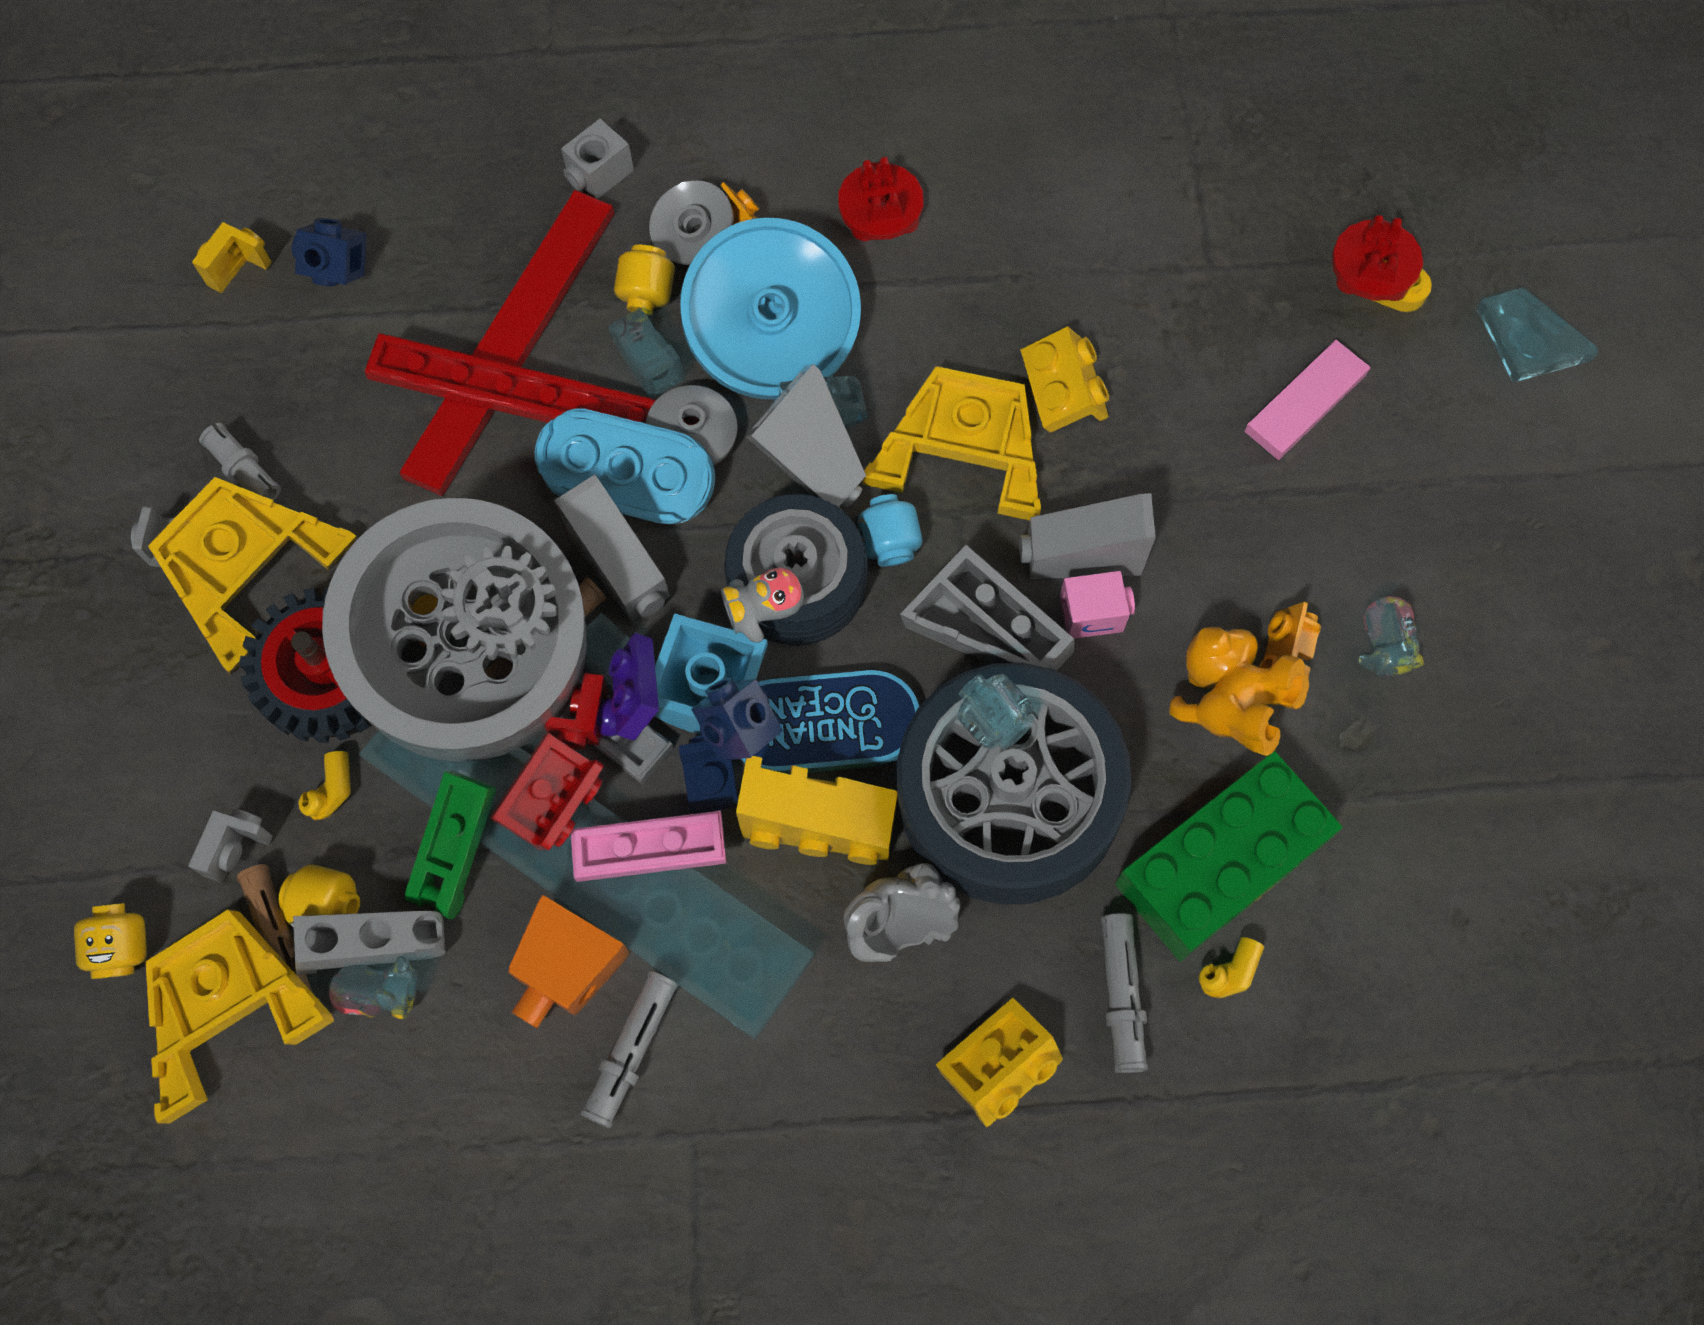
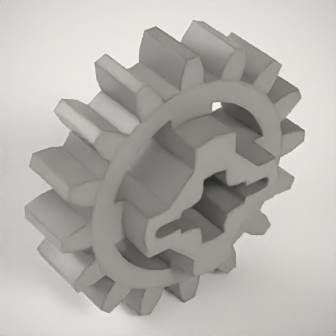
M488 546L483 547V560L476 562L468 554L464 556L467 567L464 574L456 570L449 572L451 580L457 585L456 588L442 589L444 600L454 604V606L442 611L445 620L451 622L459 621L451 630L453 637L458 640L468 635L469 639L466 646L468 651L475 653L481 645L486 646L487 656L491 660H495L501 648H506L511 659L517 658L516 646L521 643L533 651L536 645L532 635L537 632L548 636L550 633V628L543 621V617H554L557 614L556 606L545 602V600L556 595L554 585H541L548 576L547 569L541 566L531 570L533 560L528 552L523 554L518 561L514 560L511 546L504 547L501 557H494ZM505 571L515 575L505 578L493 576L491 573ZM474 584L477 589L476 601L468 607L469 611L466 612V596ZM534 593V610L530 619L526 621L522 614L523 604L530 600V595ZM498 594L500 598L507 599L510 607L503 612L497 606L493 607L490 600L492 596ZM494 627L507 629L509 634L492 635L484 631Z

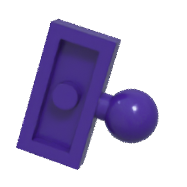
M634 633L625 647L618 649L610 661L609 675L613 678L614 695L613 698H605L600 702L597 725L598 731L602 735H618L635 741L659 711L652 638L638 633Z

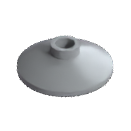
M700 180L680 183L665 192L654 206L649 222L651 240L655 247L666 252V258L671 262L690 265L699 250L712 237L733 225V209L724 192L712 183ZM702 224L696 232L691 233L694 226Z
M687 385L667 391L654 402L646 419V424L680 432L696 439L709 453L713 465L721 462L730 453L737 438V419L733 408L722 395L703 386ZM692 416L699 418V422L695 425H687L683 422V419Z

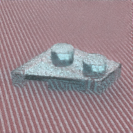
M1524 287L1483 298L1477 307L1512 383L1590 362L1599 352L1592 342Z

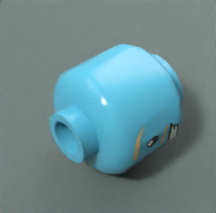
M895 494L881 495L869 501L870 507L862 511L857 518L858 529L865 545L867 557L877 560L878 565L882 567L895 566L913 560L915 558L914 552L923 543L917 511L914 505L909 502L898 501Z

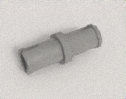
M215 423V428L219 433L212 425L208 426L201 433L199 442L220 462L222 473L230 481H237L242 488L274 501L279 496L281 487L258 464V456L250 448H243L222 423Z

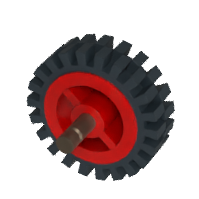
M315 588L304 589L305 598L301 600L294 593L283 597L287 606L281 610L274 603L265 610L271 618L266 623L259 618L255 620L251 627L257 632L255 639L248 636L245 637L242 646L249 653L248 656H240L239 666L246 672V675L240 677L243 687L250 693L247 697L251 703L280 731L287 735L291 733L298 740L308 742L309 737H313L318 743H329V736L333 735L341 741L351 738L348 732L350 729L356 727L361 733L369 728V725L366 723L367 719L353 707L341 691L328 664L322 632L323 609L328 588H325L324 595H319Z

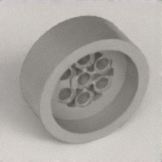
M443 498L416 503L386 516L362 534L346 552L330 581L325 598L322 623L324 648L328 664L341 691L353 707L379 732L394 743L421 756L443 761L472 762L491 759L517 750L545 732V723L551 717L559 718L571 701L573 690L578 687L582 677L587 653V629L582 597L573 570L562 551L541 528L515 511L498 504L468 498ZM487 546L492 551L494 557H501L504 547L511 546L513 559L517 561L523 554L528 552L533 560L531 570L541 566L547 569L548 576L541 585L553 584L556 591L554 597L545 600V602L555 605L557 609L556 616L543 617V621L550 628L548 636L535 632L532 636L536 648L531 651L521 643L516 646L517 658L514 659L510 658L506 648L499 649L495 659L506 658L513 663L510 674L500 680L492 679L486 675L487 667L493 661L487 656L486 646L481 645L475 653H471L466 646L455 647L450 644L451 630L459 621H446L442 613L446 608L454 606L453 603L444 600L442 596V589H455L457 586L451 580L449 572L456 570L464 574L467 567L463 557L468 554L476 562L483 560V547ZM505 571L491 573L493 576L505 578L515 575ZM534 593L530 595L531 599L523 604L522 614L526 621L530 619L534 610ZM498 594L490 599L492 606H497L502 612L510 607L508 600L500 598ZM433 595L438 598L437 606L431 613L418 615L413 612V604L419 597ZM466 599V601H465V611H466V612L469 611L468 607H469L470 605H472L473 603H475L476 599H474V600H468V599ZM494 627L484 631L492 635L509 634V632ZM412 642L426 644L427 651L422 660L416 663H407L402 660L403 649ZM451 673L462 675L464 677V686L457 694L446 696L439 692V684L443 677Z

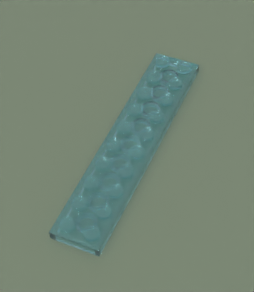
M378 731L359 753L366 762L430 808H433L444 771L454 770L497 787L479 841L480 844L594 926L622 942L633 954L665 977L676 982L679 987L755 1041L815 957L814 953L693 868L576 882L573 872L571 833L560 847L553 844L549 851H539L490 819V816L531 756L521 748L487 760L472 762L443 761L411 752L394 743ZM594 799L587 805L581 802L570 818L576 822L573 829L626 822Z

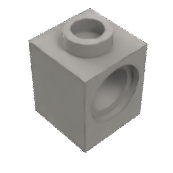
M600 118L561 148L566 166L563 169L566 179L576 190L581 191L584 189L595 199H599L634 171L629 144Z

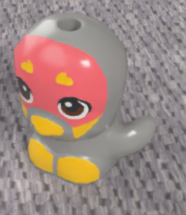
M782 567L770 569L761 575L755 576L750 579L747 586L744 585L742 580L735 579L728 584V587L721 589L725 609L734 633L742 632L750 641L756 643L762 642L764 639L763 632L759 627L760 622L790 617L798 612L804 599L803 589L798 577L790 570Z

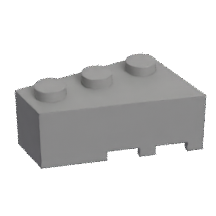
M967 545L954 556L900 614L906 629L988 664L1027 663L1057 671L1074 653V638Z

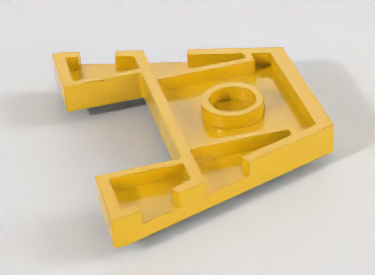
M936 366L907 407L906 414L894 432H890L883 442L882 449L873 463L870 462L864 470L866 476L863 479V485L903 493L913 452H920L1005 470L1006 476L997 514L1029 521L1031 517L1039 516L1041 504L1040 498L1038 499L1037 474L1032 454V436L1025 385Z
M214 477L148 547L220 663L232 675L239 667L240 656H248L249 652L242 646L245 637L248 636L255 639V636L225 613L223 609L289 540L295 542L329 570L355 543L357 538L351 531L341 527L340 529L319 521L314 516L304 512H296L274 503L269 498Z
M227 909L146 961L149 1027H156L157 1055L151 1058L152 1078H159L160 1103L154 1104L157 1124L172 1123L208 1100L192 1060L191 1050L266 1003L269 1004L284 1044L297 1045L334 1022L332 1014L239 911Z

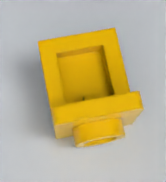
M222 222L208 242H205L199 248L192 264L208 287L222 293L247 260L266 270L272 264V261L263 248L265 245L264 241L256 233L244 227L238 230Z

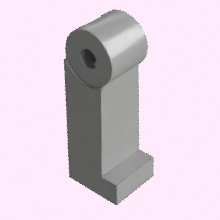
M407 911L293 916L296 975L316 974L319 969L403 962V960H427L440 957L446 953L443 916L439 912Z

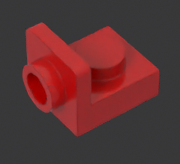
M584 673L581 689L575 688L573 690L570 716L576 718V720L551 717L545 723V728L549 734L573 750L585 749L586 744L596 746L600 744L601 734L598 731L597 725L601 700L608 698L609 694L604 675Z

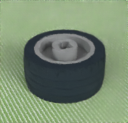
M785 494L780 497L776 496L773 499L769 498L744 514V517L735 525L727 543L724 561L727 587L735 579L742 580L744 585L747 586L750 579L755 576L761 575L770 569L782 567L790 570L798 577L804 595L802 606L797 613L790 617L759 623L764 638L779 644L801 646L803 644L819 643V641H824L834 636L835 633H839L854 618L862 603L867 587V553L855 523L852 522L851 518L842 509L840 510L838 506L831 504L830 501L805 494Z

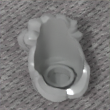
M929 863L910 866L895 878L884 877L874 881L857 895L844 911L843 920L847 931V942L850 952L861 961L886 962L896 957L898 951L903 948L919 945L923 942L929 945L935 939L949 941L951 933L959 927L958 913L960 911V900L956 896L954 886L949 882L943 881L934 865Z

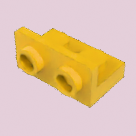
M1011 998L941 1059L936 1066L941 1075L973 1108L979 1120L988 1127L997 1119H1003L1016 1108L1019 1099L1036 1084H1043L1049 1080L1063 1058L1053 1036L1014 998Z

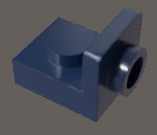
M702 735L691 738L688 741L689 744L679 746V756L683 766L691 814L737 807L738 794L732 760L718 761L712 747Z

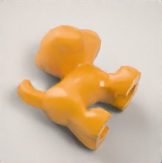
M1220 627L1203 628L1193 637L1187 648V676L1189 682L1194 686L1214 689L1205 694L1199 704H1187L1182 696H1174L1169 704V714L1184 723L1200 724L1213 735L1234 738L1249 750L1268 756L1273 753L1279 744L1280 729L1269 725L1268 720L1274 713V710L1265 705H1281L1295 710L1301 708L1309 689V678L1305 674L1304 662L1301 658L1282 655L1277 658L1270 668L1263 669L1254 666L1252 663L1256 658L1258 644L1256 637L1250 631L1244 629L1223 630Z

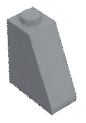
M814 364L804 366L748 431L745 437L810 495L830 501L831 504H835L838 508L841 506L843 509H846L862 492V488L858 484L864 479L866 474L821 371Z
M594 474L555 499V504L571 542L630 622H633L640 616L649 617L661 609L665 600L670 597L666 581L596 475Z
M1151 493L1138 494L1031 517L1027 535H1020L1019 539L1020 562L1029 564V578H1070L1121 571L1122 576H1141L1156 538Z

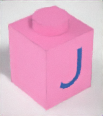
M1121 571L1064 578L1059 597L1065 629L1069 635L1075 639L1124 632L1129 616L1134 615L1135 602L1132 588L1130 586L1124 587Z

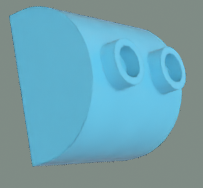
M674 613L655 665L659 711L655 716L675 727L702 735L700 725L691 709L707 697L706 689L717 681L732 677L734 682L756 679L768 646L767 640L763 639L759 643L752 642L742 632L735 634L731 629Z

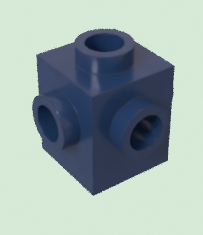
M314 219V223L296 230V235L292 242L295 274L312 277L313 283L322 286L346 285L363 277L365 273L367 233L343 228L342 222L336 219Z
M732 677L717 681L706 689L707 697L691 709L700 725L703 738L712 747L718 761L751 758L783 731L769 705L766 693L761 689L756 679L734 682Z

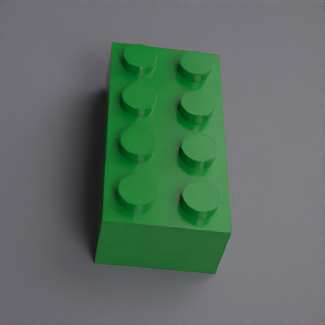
M1273 751L1272 754L1264 758L1123 870L1115 886L1178 961L1182 962L1327 844L1343 826L1284 760Z

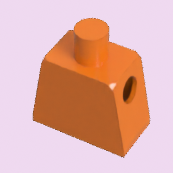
M542 895L509 966L508 973L527 986V989L511 1013L538 1029L554 1003L575 1016L624 963L630 952L622 942Z

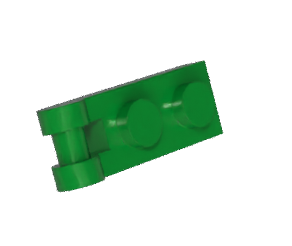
M454 770L444 771L406 888L405 900L419 907L425 904L435 907V912L441 913L447 919L452 920L458 915L464 902L463 890L497 787ZM434 875L444 878L441 888L434 885Z

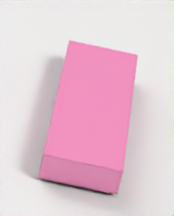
M1335 340L1247 424L1244 432L1277 460H1280L1368 374L1371 367L1338 340Z
M721 811L575 828L571 832L573 872L576 882L727 864Z

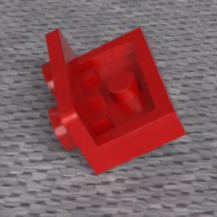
M547 733L543 736L490 816V819L539 851H549L553 844L560 847L569 837L576 822L570 818L579 804L582 802L587 805L601 787L603 780L597 776L604 765L597 760H588Z

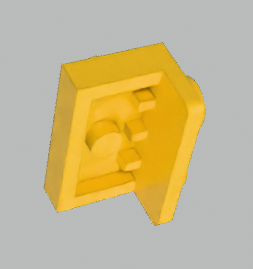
M1067 326L1020 349L1044 429L1052 433L1090 414L1099 421L1109 418L1105 402L1109 401V394L1102 379L1096 376L1093 363L1097 362V355L1087 337L1081 338Z

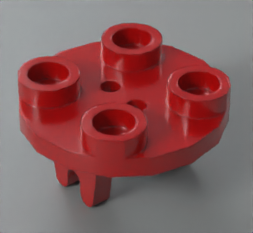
M882 157L879 163H871L870 160H866L861 167L856 168L844 179L838 191V210L845 225L851 229L852 235L857 240H890L917 229L919 218L923 212V190L914 175L904 167L889 163L887 157Z
M1377 215L1373 220H1364L1349 226L1338 237L1331 257L1333 271L1337 276L1336 285L1343 293L1354 294L1372 301H1399L1417 283L1423 267L1422 249L1414 236L1401 227L1402 220L1400 218H1395L1392 222L1384 220L1383 216Z

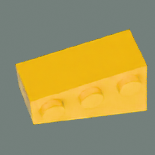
M752 756L751 758H746L736 815L743 838L750 839L749 843L751 845L771 850L778 849L779 844L798 846L800 853L813 857H827L828 851L848 854V860L864 865H875L878 859L888 861L897 809V791L842 777H837L835 782L807 778L808 769L794 765L791 767L789 775L761 768V757Z

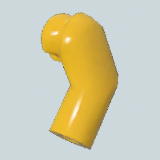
M332 751L324 754L325 782L317 790L311 789L301 795L298 805L303 815L310 816L314 820L329 818L350 796L351 780L348 752Z
M1241 937L1231 962L1213 966L1211 963L1204 966L1198 977L1204 993L1214 998H1224L1249 989L1262 956L1264 945L1256 940Z

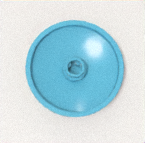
M756 218L742 221L729 226L712 237L699 250L691 262L684 278L680 300L681 322L685 339L701 367L713 379L728 389L759 399H777L804 366L814 364L821 371L824 380L827 381L841 367L849 355L860 325L861 300L859 288L846 258L821 233L799 222L781 218Z

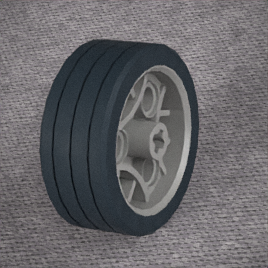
M1027 663L989 664L965 671L939 686L915 712L903 734L897 758L899 812L907 838L922 863L934 865L943 881L951 883L961 893L974 899L1000 905L1039 902L1059 896L1085 880L1105 858L1126 814L1131 789L1129 753L1120 727L1103 702L1080 682L1053 669ZM1006 694L998 703L996 702L1001 695ZM1002 700H1007V707L1001 705ZM993 707V712L996 713V718L991 719L989 717V714H987L984 720V713L991 710ZM1012 709H1015L1016 719L1014 724L1009 727L997 728L998 723ZM989 720L988 731L974 725ZM1016 724L1014 728L1024 730L1029 739L1023 744L1015 745L1006 741L1002 734ZM1045 726L1058 733L1045 737ZM956 736L980 747L977 754L965 766L961 765L944 749ZM1074 747L1083 764L1062 775L1052 761L1050 753ZM936 763L950 774L943 779L931 782ZM1089 778L1091 796L1081 792L1075 786ZM968 794L974 796L979 801L980 806L976 811L967 814L956 810L952 803L958 796ZM1057 803L1065 809L1067 817L1059 822H1051L1041 815L1039 809L1044 804ZM991 831H1009L1025 835L1021 855L1006 856L992 853ZM982 833V849L965 841L969 837ZM1032 838L1049 848L1029 855Z

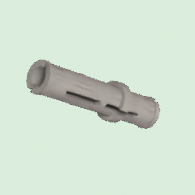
M1105 915L1100 918L1104 938L1110 1010L1105 1015L1106 1025L1111 1027L1114 1071L1116 1073L1144 1072L1148 1070L1143 1037V1025L1147 1023L1146 1011L1141 1010V1000L1139 997V980L1133 936V915Z
M649 971L647 980L608 1060L602 1059L598 1070L602 1073L584 1110L580 1113L581 1116L606 1128H611L612 1121L629 1086H635L639 1079V1076L635 1073L674 991L679 986L675 981L659 973Z

